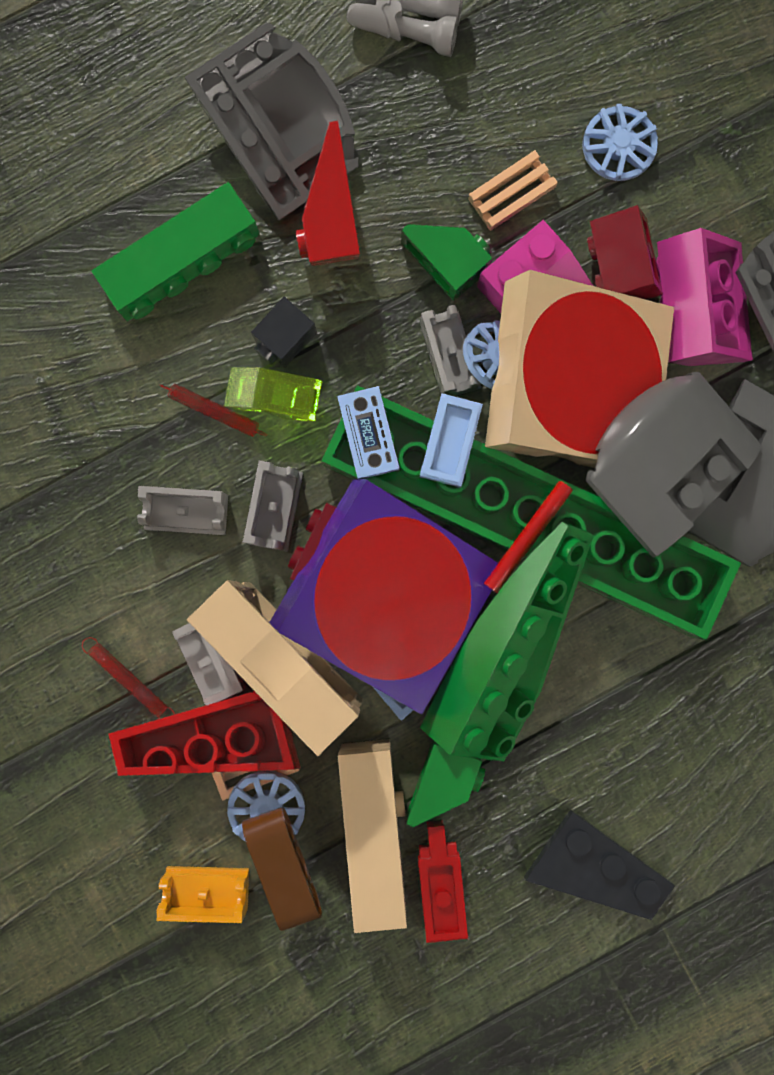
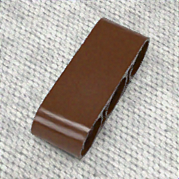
M280 807L243 820L244 838L279 929L284 931L322 918L321 905L314 883L285 808Z

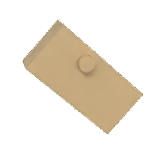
M390 739L341 744L338 753L354 933L407 928L397 818L405 816L403 791H395Z

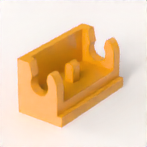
M167 866L166 873L159 882V889H163L162 901L157 908V921L242 923L248 910L249 868Z

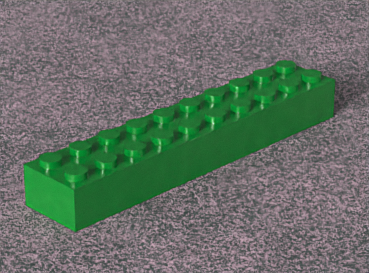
M357 385L354 392L364 390V388ZM382 397L399 470L365 479L409 507L506 552L558 481H562L571 487L573 491L523 560L561 522L585 530L594 536L577 585L691 638L707 640L741 562L684 536L657 557H652L600 497L501 451L487 448L485 444L475 439L472 443L461 488L421 478L420 473L434 420ZM341 418L321 462L325 468L351 480H358L343 418Z

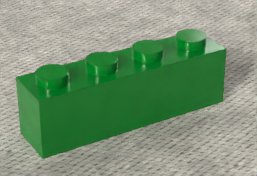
M228 181L100 264L91 272L116 310L128 322L132 318L140 319L148 315L154 309V304L166 296L174 297L182 293L188 287V282L198 275H208L214 272L222 264L221 260L234 252L239 254L249 249L255 243V238L260 236L255 220Z

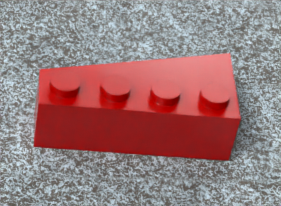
M255 691L109 733L118 776L296 770L301 768L290 727Z

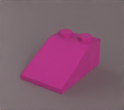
M544 220L483 270L477 285L478 289L500 314L505 281L528 270L593 286L571 250Z

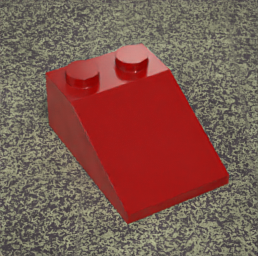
M338 121L329 122L302 216L304 229L296 230L300 256L302 258L309 257L311 266L359 259L360 255Z

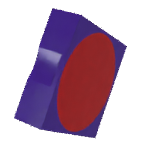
M367 479L352 480L325 526L314 555L295 577L269 623L280 634L422 715L492 590L483 583L498 563Z

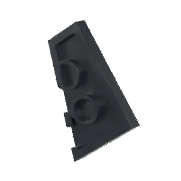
M571 809L524 875L525 880L650 920L653 919L675 887L670 880Z

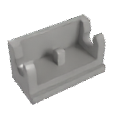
M451 305L447 308V311L440 314H435L433 310L421 313L420 326L440 393L458 396L481 389L480 382L472 375L464 360L463 344L466 334L456 306Z
M259 461L243 543L288 552L303 472H299L293 467L283 468L275 466L270 462Z
M139 486L138 498L143 503L142 514L137 515V521L140 525H144V530L226 535L229 495L222 491Z
M190 623L172 631L200 690L205 705L219 702L248 688L246 681Z

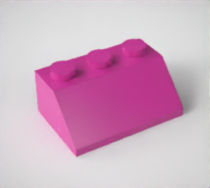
M703 228L657 242L658 257L656 263L663 291L660 304L674 307L668 362L685 366L752 361L747 297L735 273L743 263L741 242Z

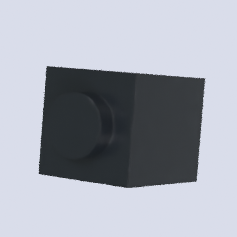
M283 296L251 331V334L257 343L254 350L271 365L278 361L286 368L317 334L315 323Z

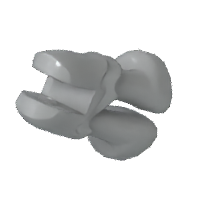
M355 0L358 3L351 4L348 8L347 22L358 29L377 33L387 39L392 38L398 42L401 40V35L428 44L438 54L451 57L456 43L457 26L460 23L463 0ZM402 10L439 20L425 21L402 16Z

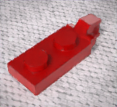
M443 820L427 821L429 844L419 845L420 855H418L426 943L468 939L461 862L456 842H446Z

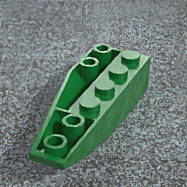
M561 522L507 580L476 622L457 653L420 726L449 755L504 762L507 755L513 750L515 740L526 719L532 714L534 704L542 690L594 536L593 534Z

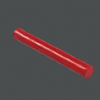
M558 481L483 583L495 593L499 592L572 493L571 487L562 481Z

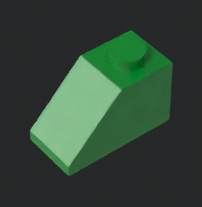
M407 224L401 229V244L453 301L479 280L481 272L492 262L493 258L490 256L492 252L486 241L477 234L473 237L466 228Z
M432 739L405 815L406 824L415 827L468 802L471 791L478 793L486 771L485 768L480 767L482 760L473 757L449 755Z

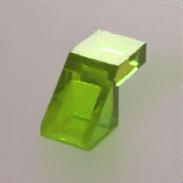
M231 367L224 407L239 411L265 412L286 420L315 421L322 381L260 367Z

